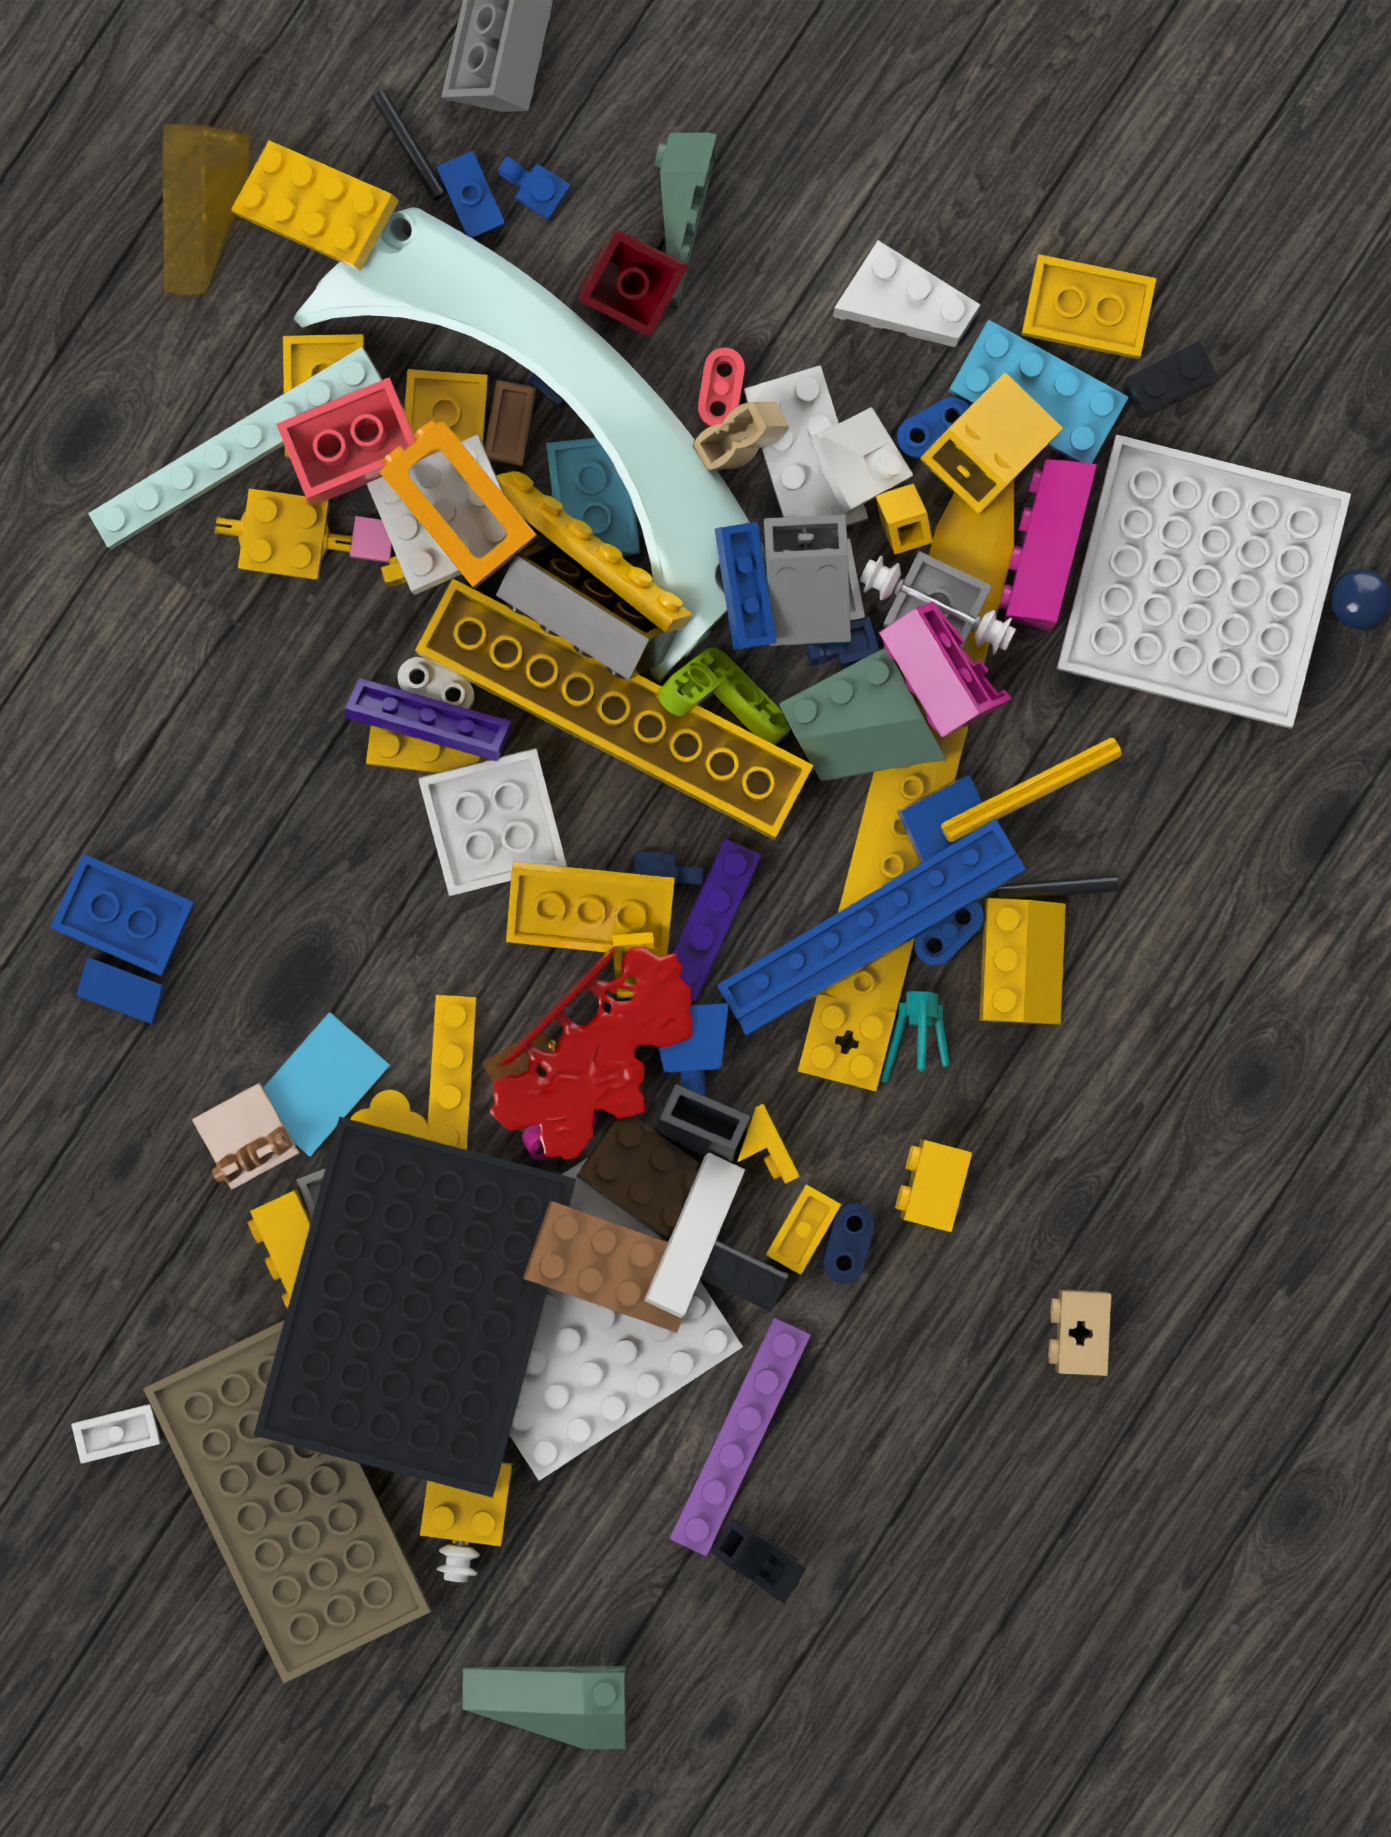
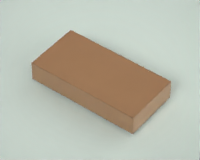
M500 380L496 381L484 447L490 462L523 468L537 391L536 387Z

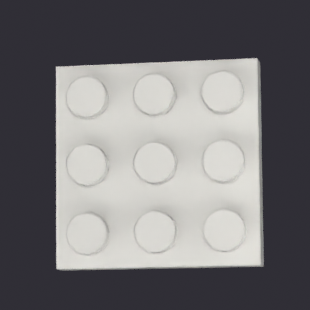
M475 435L461 441L502 492L479 436ZM442 451L421 459L410 468L409 476L475 557H484L506 538L507 532ZM383 477L367 483L409 588L414 595L462 574Z
M536 748L501 756L498 762L486 760L418 779L449 896L510 881L513 861L567 866Z

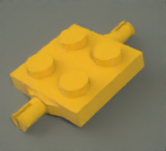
M250 488L246 511L241 520L217 517L216 524L232 527L215 526V534L239 536L241 548L238 569L319 580L321 562L327 549L350 553L351 545L337 542L352 543V535L330 533L327 522L330 500L312 506L306 499V496Z

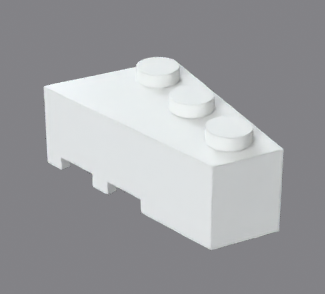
M878 240L836 304L833 317L870 324L871 327L886 328L906 333L907 336L956 347L977 315L980 304Z

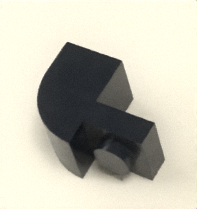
M735 1519L731 1520L711 1552L730 1569L754 1581L773 1598L784 1604L792 1591L798 1586L800 1578L806 1570L791 1553Z

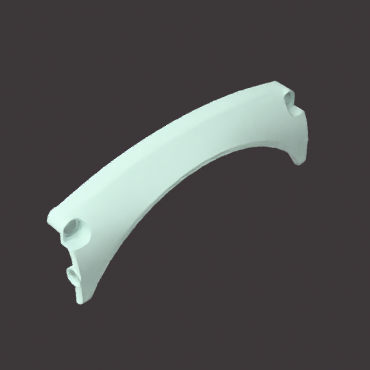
M412 207L392 213L362 270L358 271L339 262L321 279L316 290L296 313L294 320L302 328L331 318L364 315L403 317L438 324L472 336L504 352L535 373L558 393L590 428L621 477L643 530L651 563L653 583L663 591L673 593L683 602L682 606L693 614L686 627L678 630L663 662L650 669L651 676L660 683L684 657L689 656L710 635L712 626L727 612L714 529L750 523L719 472L706 469L693 447L695 439L681 421L632 366L576 313L516 266L420 208ZM403 219H406L411 225L412 232L410 237L403 231ZM761 543L762 553H763V559H764V565H765V548H764L763 544Z

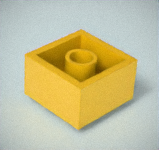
M920 1139L918 1147L911 1145L905 1169L912 1171L909 1185L900 1186L895 1208L902 1210L900 1218L952 1232L972 1152Z

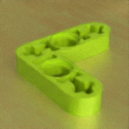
M707 648L673 674L658 691L660 703L670 713L677 716L686 715L714 693L754 735L773 745H777L791 729L783 711L728 655L717 648Z

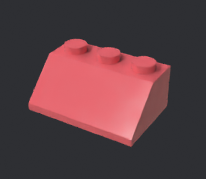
M390 378L381 380L276 424L306 499L312 506L382 477L379 471L385 465L381 461L397 447L401 446L403 450H406L417 441L413 436L414 432Z

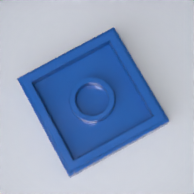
M965 775L897 811L921 863L964 838L949 842L942 832L941 825L945 821L982 803L970 775Z

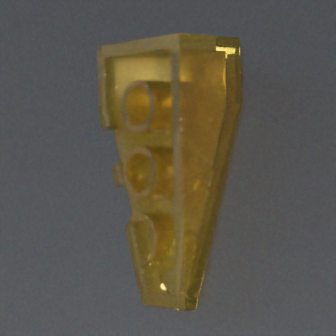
M164 124L162 168L165 294H206L222 251L221 246L235 215L231 208L249 177V135L205 125Z

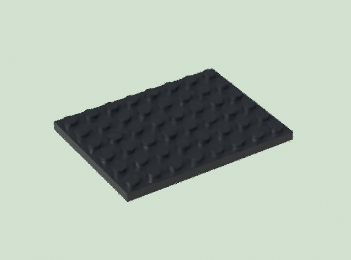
M339 1117L254 1436L493 1498L548 1287L523 1279L549 1202L553 1201L569 1207L576 1179Z

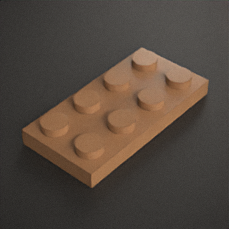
M549 1202L523 1279L676 1333L682 1321V1318L644 1301L668 1242L559 1203Z

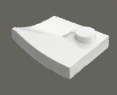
M872 407L841 423L819 431L812 437L825 477L845 514L875 499V496L888 492L908 481L913 476V473Z

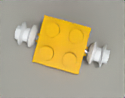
M502 1462L493 1498L427 1481L420 1536L453 1540L452 1543L454 1544H447L439 1549V1552L447 1556L446 1564L437 1567L438 1571L444 1572L445 1580L468 1582L469 1576L477 1575V1572L470 1568L471 1559L479 1557L480 1554L473 1547L468 1546L469 1542L494 1546L502 1545L512 1463Z

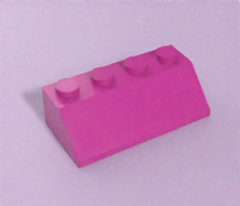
M1046 459L1042 469L1034 468L1028 490L1035 493L1032 508L1024 507L1019 525V530L1025 532L1022 547L1014 546L1009 564V569L1016 571L1012 586L1004 585L999 608L1006 610L1003 620H1008L1011 617V622L1049 632L1057 623L1096 464Z

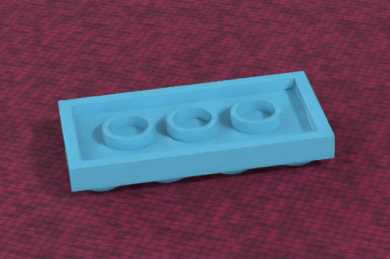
M990 320L985 324L948 391L972 405L1006 372L1063 427L1047 447L1074 462L1092 463L1129 398Z

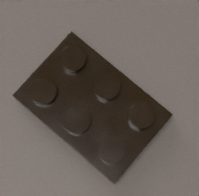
M635 1116L619 1119L615 1117L576 1177L669 1242L701 1164Z

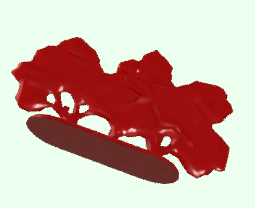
M614 947L610 948L501 1061L500 1065L506 1066L514 1061L523 1051L529 1055L528 1070L520 1075L502 1076L494 1082L493 1098L495 1104L490 1108V1114L509 1131L539 1125L541 1127L539 1140L543 1146L544 1154L547 1157L555 1158L561 1156L564 1160H570L578 1157L594 1136L592 1126L595 1110L603 1109L609 1114H613L617 1119L645 1113L644 1095L639 1091V1086L644 1082V1064L635 1058V1050L639 1045L669 1047L688 1040L692 1036V1016L689 1012L692 1003L691 988L680 978L683 965L678 961L675 953L658 957L646 947H632L625 953L621 963L622 976L612 981H599L598 973L615 954ZM628 976H633L636 979L635 985L626 984L624 980ZM617 988L632 991L633 997L629 1001H615L607 995V992L611 991L615 994L618 991ZM582 990H588L598 997V1013L590 1023L576 1025L563 1010ZM605 1001L612 1005L610 1013L604 1011L603 1003ZM555 1019L564 1027V1034L560 1038L558 1049L551 1053L536 1048L532 1042ZM539 1063L547 1071L546 1077H540L537 1074L536 1069Z

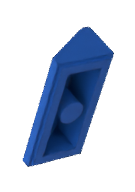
M88 957L76 996L153 1024L167 986Z

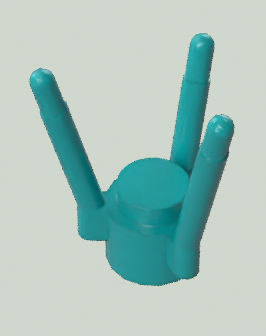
M906 992V1003H899L897 1022L880 1078L882 1083L888 1082L907 1018H909V1025L918 1026L917 1069L920 1072L925 1070L927 1027L933 1026V1019L942 1066L948 1067L950 1065L943 1023V1005H938V993Z

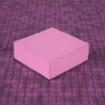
M355 516L350 557L389 563L388 559L392 556L393 546L382 520Z

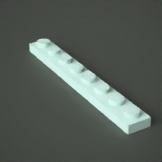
M360 347L88 514L109 549H114L285 445L276 425L277 423L377 383L382 378L366 350Z

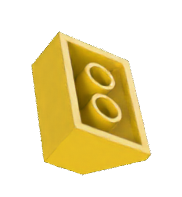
M987 898L985 900L979 1021L1061 1025L1066 904L1020 899Z

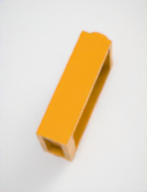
M430 420L414 433L413 436L417 441L406 450H403L401 446L397 447L381 461L385 467L379 473L471 586L477 588L538 536L443 420L437 424ZM434 449L443 452L507 532L506 538L484 557L477 558L470 552L409 476L410 468Z

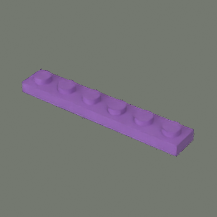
M775 1317L773 1318L672 1531L671 1540L707 1556L811 1336L809 1333Z

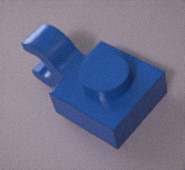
M506 156L498 168L499 176L520 188L515 196V200L547 221L551 219L570 189V184L537 163L531 173H529L516 161Z

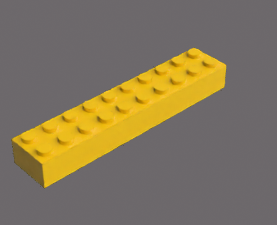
M452 579L415 649L419 656L773 840H776L813 768L812 764L700 706H696L684 716L670 713L664 708L658 698L660 685L640 675L631 680L612 675L606 669V665L595 658L579 654L573 648V644L564 638L550 635L542 630L540 623L525 615L513 612L507 606L455 579Z

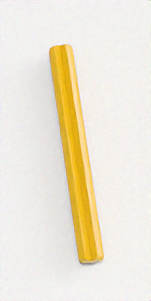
M1109 738L945 821L941 825L942 832L949 842H954L978 830L994 819L998 820L1118 759L1122 755L1121 748L1114 738Z

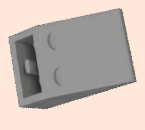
M846 514L764 519L766 578L777 643L770 644V646L851 642Z

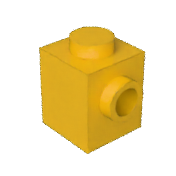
M914 483L875 496L881 525L894 555L933 543L927 511Z

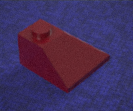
M615 229L597 252L580 284L579 301L651 337L688 265Z

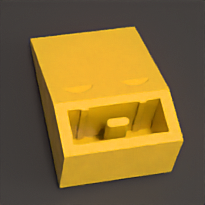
M1005 372L945 431L920 459L979 516L1053 440L1063 427Z

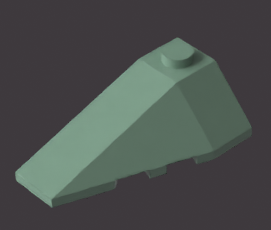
M669 133L667 144H659L654 166L661 168L660 180L666 254L688 266L717 154V134ZM687 270L670 300V305L679 306Z
M625 1666L463 1667V1710L582 1749H626Z

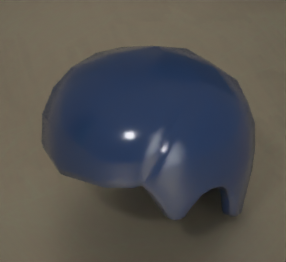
M1365 569L1352 570L1338 578L1331 591V609L1338 618V621L1344 626L1365 632L1374 631L1387 623L1391 615V588L1385 579L1376 572Z

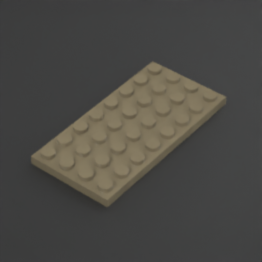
M285 1320L143 1388L283 1684L431 1612L428 1601L362 1463L254 1436Z

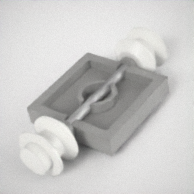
M921 551L918 552L906 579H900V581L901 571L898 563L892 568L883 566V556H880L877 562L871 559L868 561L860 578V582L866 584L863 592L866 593L873 587L880 591V600L882 601L891 596L894 589H896L894 594L897 597L884 621V626H890L917 607L934 602L965 641L970 631L975 632L977 628L975 633L977 647L986 641L993 645L994 655L998 648L1006 651L1016 631L1015 628L1009 626L1012 618L1010 617L1003 623L996 620V610H992L986 613L982 621H980L981 616H979V613L992 585Z

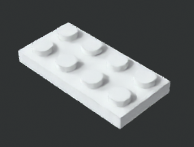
M821 365L745 388L744 394L747 403L776 402L789 425L787 432L778 442L761 448L783 518L845 514L825 477L812 437L819 431L838 424ZM864 505L846 514V527L868 520Z

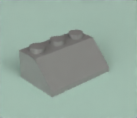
M463 0L441 97L446 100L501 112L528 111L534 92V83L542 56V47L551 16L553 0Z

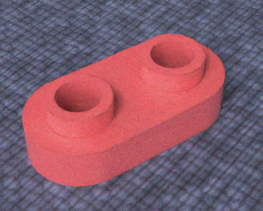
M730 348L714 350L705 361L698 402V414L701 421L707 427L723 424L727 415L739 406L745 365L741 355ZM721 364H727L732 368V373L727 377H722L717 373V368ZM720 403L726 408L725 413L722 416H714L710 411L713 404Z

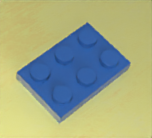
M82 854L50 928L163 977L195 906V902Z

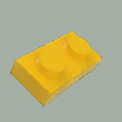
M806 1184L766 1255L801 1275L841 1204Z

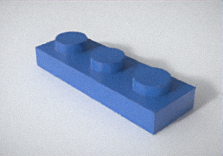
M758 522L715 528L733 650L777 643Z

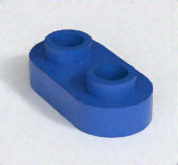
M949 397L905 420L897 433L896 441L899 450L908 458L920 459L952 425L946 421L945 413L956 411L961 416L969 408V405L962 399ZM914 430H920L923 432L925 439L921 443H914L910 439V433Z
M977 901L962 909L970 914L968 924H959L954 914L915 938V953L923 963L931 966L944 964L981 928L984 921V912ZM937 938L942 944L940 952L931 953L927 949L929 939Z

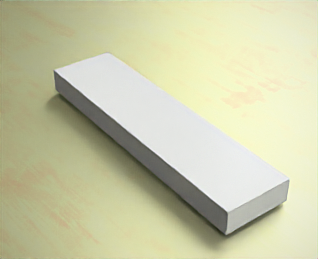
M712 1153L705 1155L644 1301L679 1318L685 1316L745 1169Z

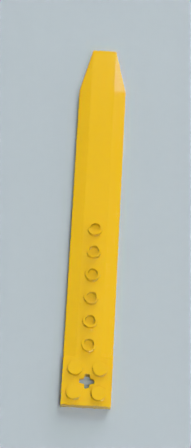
M1014 480L979 516L954 493L935 528L933 543L929 552V556L992 585L979 613V616H981L980 621H982L986 613L992 610H996L997 616L1014 548ZM976 628L975 632L970 631L962 649L974 664L980 660L984 664L989 643L985 641L979 647L976 646ZM900 668V671H901V673H902V675H903V677H904V679H905V675H904V673L902 672V670H901V668ZM914 694L913 696L947 760L873 772L838 913L921 864L897 811L955 781L968 726L941 737L940 733L929 724L926 718V710L919 698ZM915 938L816 997L798 1072L877 1091ZM846 1030L853 1032V1039L859 1042L857 1049L850 1048L848 1054H843L840 1052L841 1046L835 1044V1039L837 1036H844Z

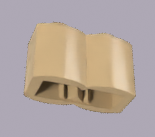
M748 402L733 409L727 415L723 424L713 425L705 429L696 438L693 447L707 470L736 469L752 460L759 448H765L778 442L787 432L789 425L776 402Z

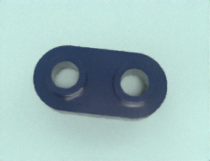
M846 1204L837 1211L834 1217L823 1265L827 1275L839 1283L854 1281L861 1275L864 1268L875 1222L871 1211L862 1204ZM858 1216L861 1218L862 1226L858 1231H850L847 1228L849 1217ZM847 1255L851 1258L852 1265L848 1270L843 1271L837 1268L836 1261L839 1256Z

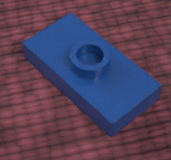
M473 151L436 166L467 236L475 240L506 226Z

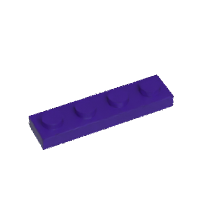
M362 678L358 679L345 706V718L497 762L511 732V721Z
M724 839L673 952L677 955L678 961L683 965L680 978L691 988V998L694 1002L698 998L761 858V854L728 839Z

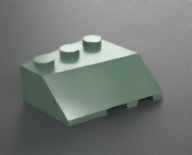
M885 648L779 703L795 737L808 760L813 765L821 782L869 774L870 772L885 769H899L911 767V765L947 760L912 692L908 689L896 661L887 654Z

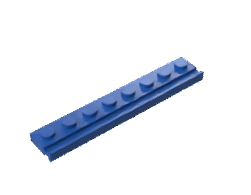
M994 819L719 983L717 986L735 1018L743 1028V1032L749 1037L1025 873L1027 870L998 820Z

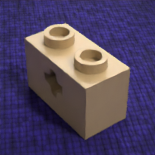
M1059 1290L1058 1299H1051L1050 1321L1051 1323H1057V1339H1050L1048 1361L1051 1364H1055V1371L1057 1373L1107 1376L1111 1310L1110 1293ZM1077 1321H1082V1326L1089 1330L1088 1336H1082L1081 1344L1076 1343V1339L1069 1335V1329L1076 1328Z

